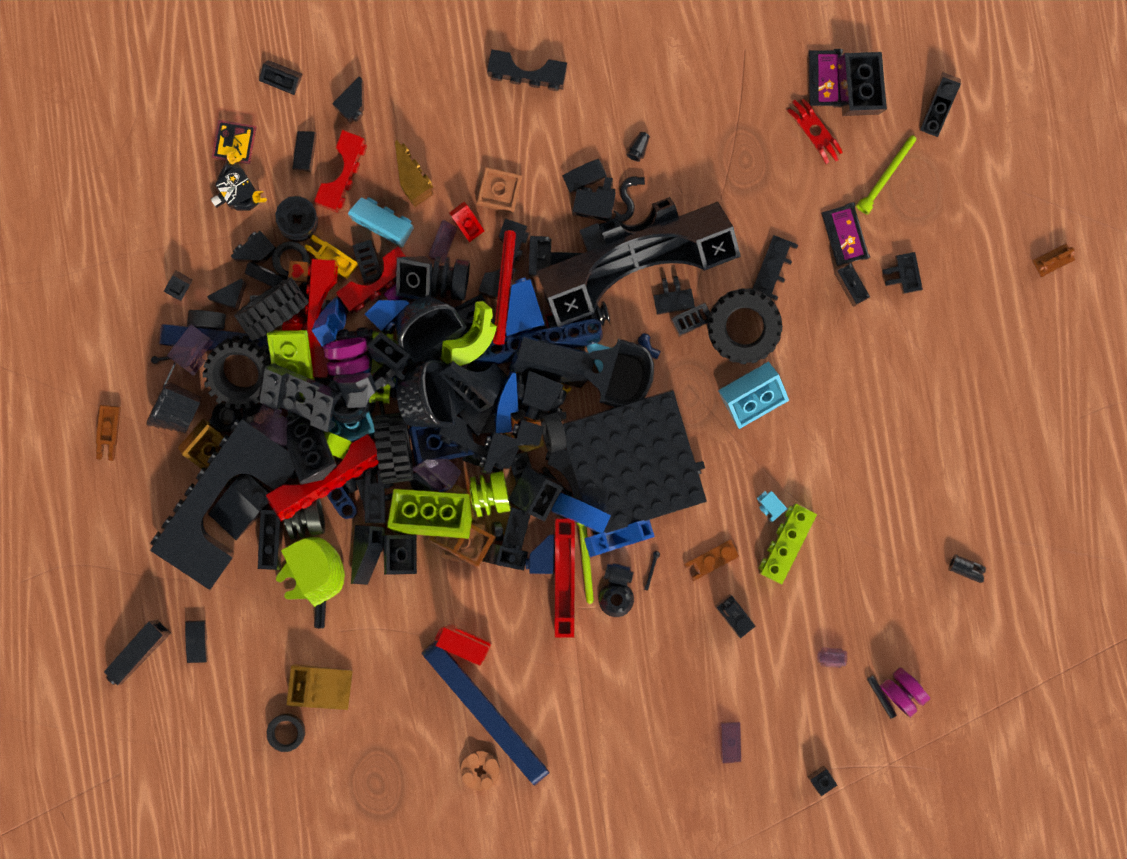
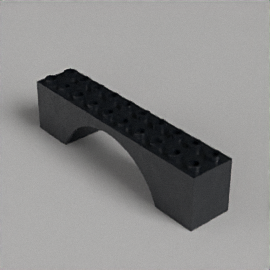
M715 202L536 271L552 315L557 326L560 327L594 314L596 306L604 293L617 281L635 271L654 265L670 263L692 265L705 271L739 258L741 255L734 227L719 202Z

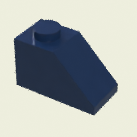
M549 535L530 553V558H526V570H529V574H553L554 535Z

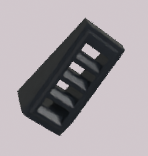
M367 240L352 245L364 283L367 284L379 280L382 272L372 241ZM368 247H369V249H370L369 251H366V252H363V253H359V250H362V249H365V248H368ZM372 255L371 259L364 261L361 260V258ZM375 264V266L364 269L365 265ZM377 270V274L366 276V273Z
M706 303L671 318L678 336L681 337L707 324L710 311ZM701 309L703 310V312H704V314H705V316H706V318H707V319H705V320H703V318H702V316H701V314H700V312H699V310H701ZM693 313H696L700 321L699 323H696L692 315ZM689 316L693 324L692 326H689L685 317ZM682 319L686 329L682 328L679 320Z

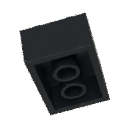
M882 52L844 53L839 57L837 61L842 116L879 115L887 110Z

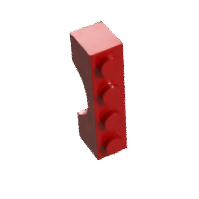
M342 130L335 147L343 157V171L335 181L321 183L314 200L316 205L336 213L339 212V209H343L345 205V194L351 190L353 185L351 179L354 173L357 174L360 167L359 159L361 155H365L367 150L364 138Z
M399 246L383 257L384 271L378 281L365 286L351 281L336 292L351 313L360 312L366 307L364 304L370 300L372 302L381 296V291L385 288L388 290L396 284L397 257H406Z

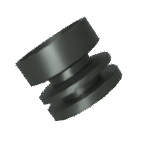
M320 498L312 502L309 507L297 511L291 518L284 519L285 528L290 539H297V530L301 538L305 537V528H308L311 536L325 533V520Z

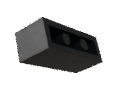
M261 510L257 569L281 570L284 520L281 521L274 510Z

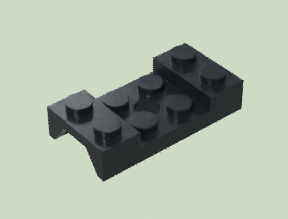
M273 363L266 367L264 371L260 403L275 410L282 407L311 420L310 425L328 432L336 425L332 421L334 406L342 392ZM299 392L303 393L305 400L300 397Z

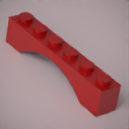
M312 259V264L308 266V276H311L310 284H307L309 303L305 306V314L308 315V322H305L304 330H307L313 377L315 379H331L326 366L331 359L325 357L323 346H321L312 332V328L320 315L326 296L337 283L338 262L336 260Z
M366 434L351 443L348 453L342 462L324 480L302 485H282L266 495L269 504L281 521L291 518L300 509L309 507L315 500L324 498L333 489L345 485L346 481L360 476L364 470L378 465L376 444Z
M555 519V638H574L575 521Z

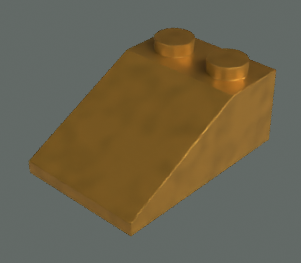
M203 418L178 449L182 455L200 469L203 467L207 469L209 463H207L208 459L214 451L219 452L221 447L218 445L225 435L216 430ZM237 475L233 476L224 487L227 488Z

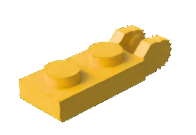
M312 235V241L322 247L318 252L309 245H305L304 248L314 255L316 259L336 260L338 262V274L348 280L358 263L328 242H324Z

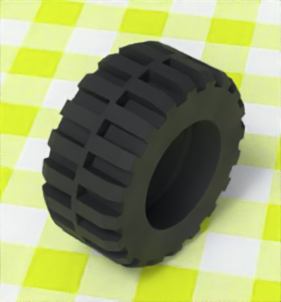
M741 288L728 292L718 299L709 314L708 335L712 346L723 358L725 357L731 362L746 364L756 363L760 359H765L768 357V354L775 350L776 345L781 339L783 325L777 306L766 294L755 289ZM739 308H751L758 312L763 320L762 334L753 343L739 344L733 341L727 333V319L732 312Z

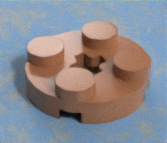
M482 750L475 751L469 754L462 762L460 770L462 781L473 790H488L497 782L500 775V766L491 753ZM482 765L486 773L478 776L475 768H479Z

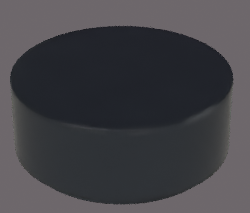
M492 522L491 530L492 535L495 536L494 541H502L503 528L501 522Z

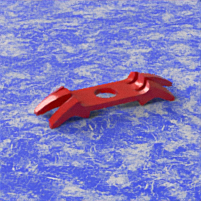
M802 99L801 103L808 110V114L796 100H793L792 103L802 118L800 119V116L790 108L787 112L794 118L798 126L802 128L813 143L824 163L828 164L829 160L823 147L835 162L838 161L836 152L832 145L829 144L831 142L837 152L842 154L843 151L836 139L831 136L805 99ZM811 126H819L821 133L818 136H813L810 133Z

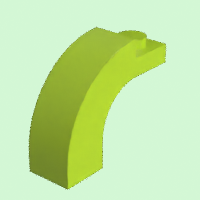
M483 301L476 302L473 324L470 330L459 339L443 341L441 359L446 364L454 361L459 366L465 365L477 359L488 348L494 338L497 327L491 322L493 317L491 307Z

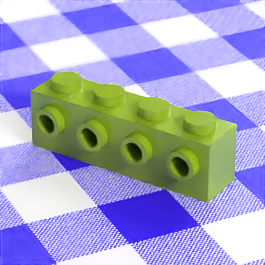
M798 504L788 507L785 513L787 519L784 524L781 523L776 531L778 537L775 542L771 541L767 549L770 553L767 559H762L758 567L761 570L759 574L779 584H783L817 516L816 513Z

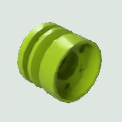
M503 471L490 473L489 483H486L484 476L480 475L481 484L477 485L475 476L470 477V497L477 517H483V507L486 508L487 515H491V506L494 505L498 513L511 511Z

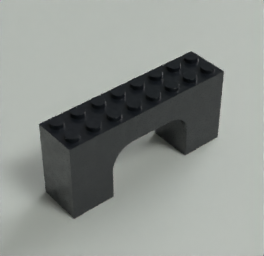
M242 417L241 420L236 419L230 428L232 431L230 436L225 435L218 446L221 447L219 452L214 451L207 461L209 463L207 469L203 467L195 478L198 480L197 483H191L184 494L186 499L184 501L182 499L179 500L173 509V512H175L174 516L169 515L161 526L164 529L162 533L158 531L150 542L152 545L151 552L209 590H211L234 556V551L211 537L203 525L205 513L226 483L235 475L250 474L275 490L284 485L295 470L286 445L245 417Z

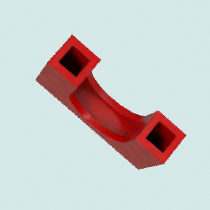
M451 624L439 629L435 640L438 641L437 647L479 666L484 662L492 644Z

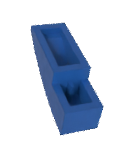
M336 296L324 308L313 325L312 332L321 346L336 340L337 331L345 327L348 311L339 296Z
M515 371L509 372L499 393L495 410L496 433L512 432L511 413L518 412Z

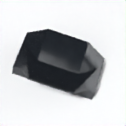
M371 373L335 375L333 378L338 391L342 392L341 396L348 408L367 407L370 397L377 390Z

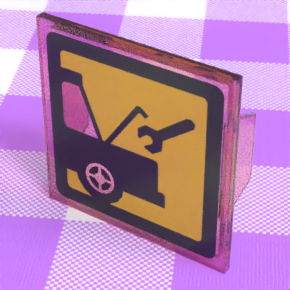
M218 120L212 158L227 160V154L236 150L234 157L241 156L242 160L239 161L240 163L250 164L257 126Z

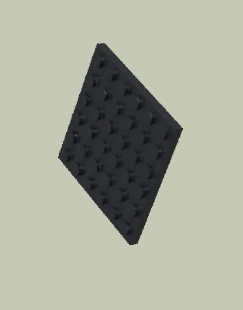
M673 389L563 424L566 448L583 502L611 515L605 527V533L628 527L629 524L638 521H647L707 502ZM593 530L594 535L600 534Z

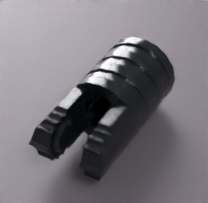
M955 554L950 561L948 570L982 583L984 582L983 574L986 571V567Z

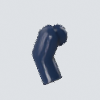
M647 333L641 334L638 338V344L646 347L652 358L657 360L661 351L651 347L650 336Z

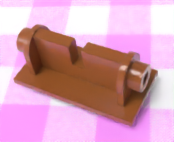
M1065 243L1032 260L1040 277H1043L1075 261L1073 256L1075 250L1073 247L1069 248L1068 244Z

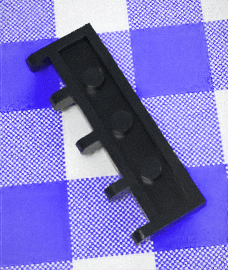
M773 235L753 289L777 301L778 296L772 294L776 281L784 283L785 278L779 276L783 263L791 265L792 261L787 259L786 256L789 248L797 249L798 244Z

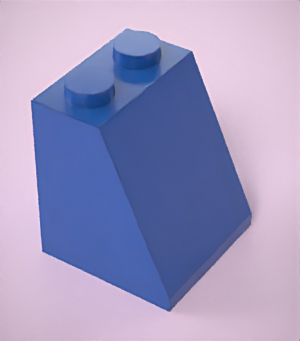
M518 279L511 286L506 326L507 337L545 329L531 279Z

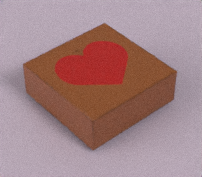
M290 261L288 278L292 277L295 282L308 283V266L310 263Z

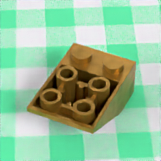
M396 140L395 147L400 186L415 208L434 195L432 192L434 187L426 174L422 176L421 173L423 171L416 159H410L412 156L404 143L400 144Z
M299 664L291 665L286 705L348 710L353 670Z

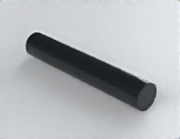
M873 675L868 677V683L889 718L896 717V712Z

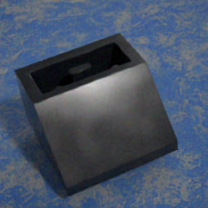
M526 465L508 500L526 513L545 522L563 486L559 481Z

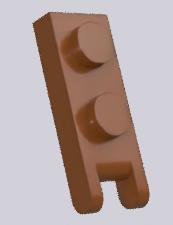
M728 540L688 561L684 566L686 568L693 564L698 573L691 578L692 581H695L740 556L732 541Z

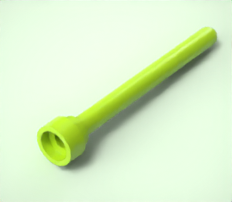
M912 135L908 138L868 196L859 200L856 205L859 211L867 215L871 212L874 199L916 142L915 136Z
M577 523L580 534L586 602L592 604L594 597L590 556L584 538L588 537L587 527Z

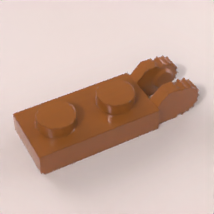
M100 405L96 459H102L103 444L109 445L108 460L114 461L121 407Z

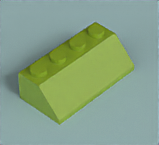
M393 490L388 528L394 533L469 539L472 523L469 494Z

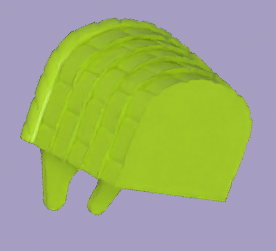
M307 537L281 550L287 563L276 576V581L282 582L288 577L296 581L295 588L284 594L286 599H307L316 607L340 593L344 584V566L340 555L329 542L320 537Z

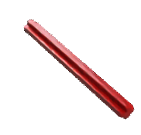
M510 230L505 231L495 318V326L497 327L493 338V343L497 345L505 343L516 232Z

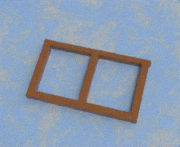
M471 524V529L489 538L476 562L458 553L465 538H459L454 549L436 541L437 536H431L429 541L478 568L495 536Z

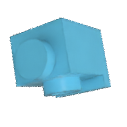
M764 491L756 498L760 503L759 509L766 516L768 514L771 516L768 519L770 522H773L787 510L785 505L772 491L769 493Z

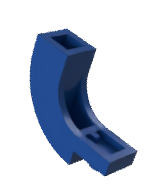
M562 493L559 494L551 509L552 513L573 520L602 534L611 515Z
M642 520L629 524L628 527L609 533L603 532V534L584 538L589 556L593 557L655 536L650 520Z

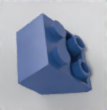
M378 300L365 315L382 333L391 334L396 329L395 322L398 314L409 303L406 300Z

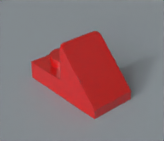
M465 202L449 212L453 222L469 243L485 231Z

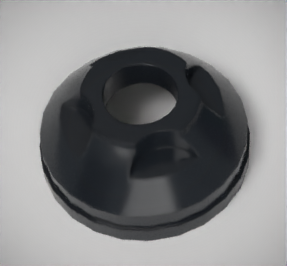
M608 583L599 593V605L602 611L611 617L624 616L633 607L634 595L628 586ZM614 594L622 596V603L618 606L611 603V597Z

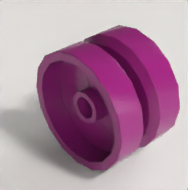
M361 337L349 338L324 345V355L326 358L331 359L326 364L328 374L332 376L354 374L369 369L371 367L370 358L368 355L363 354L368 349L366 339Z
M899 667L893 673V678L899 685L897 686L892 680L886 679L880 687L897 707L911 718L917 712V707L911 699L917 704L924 706L930 700V697L913 676Z

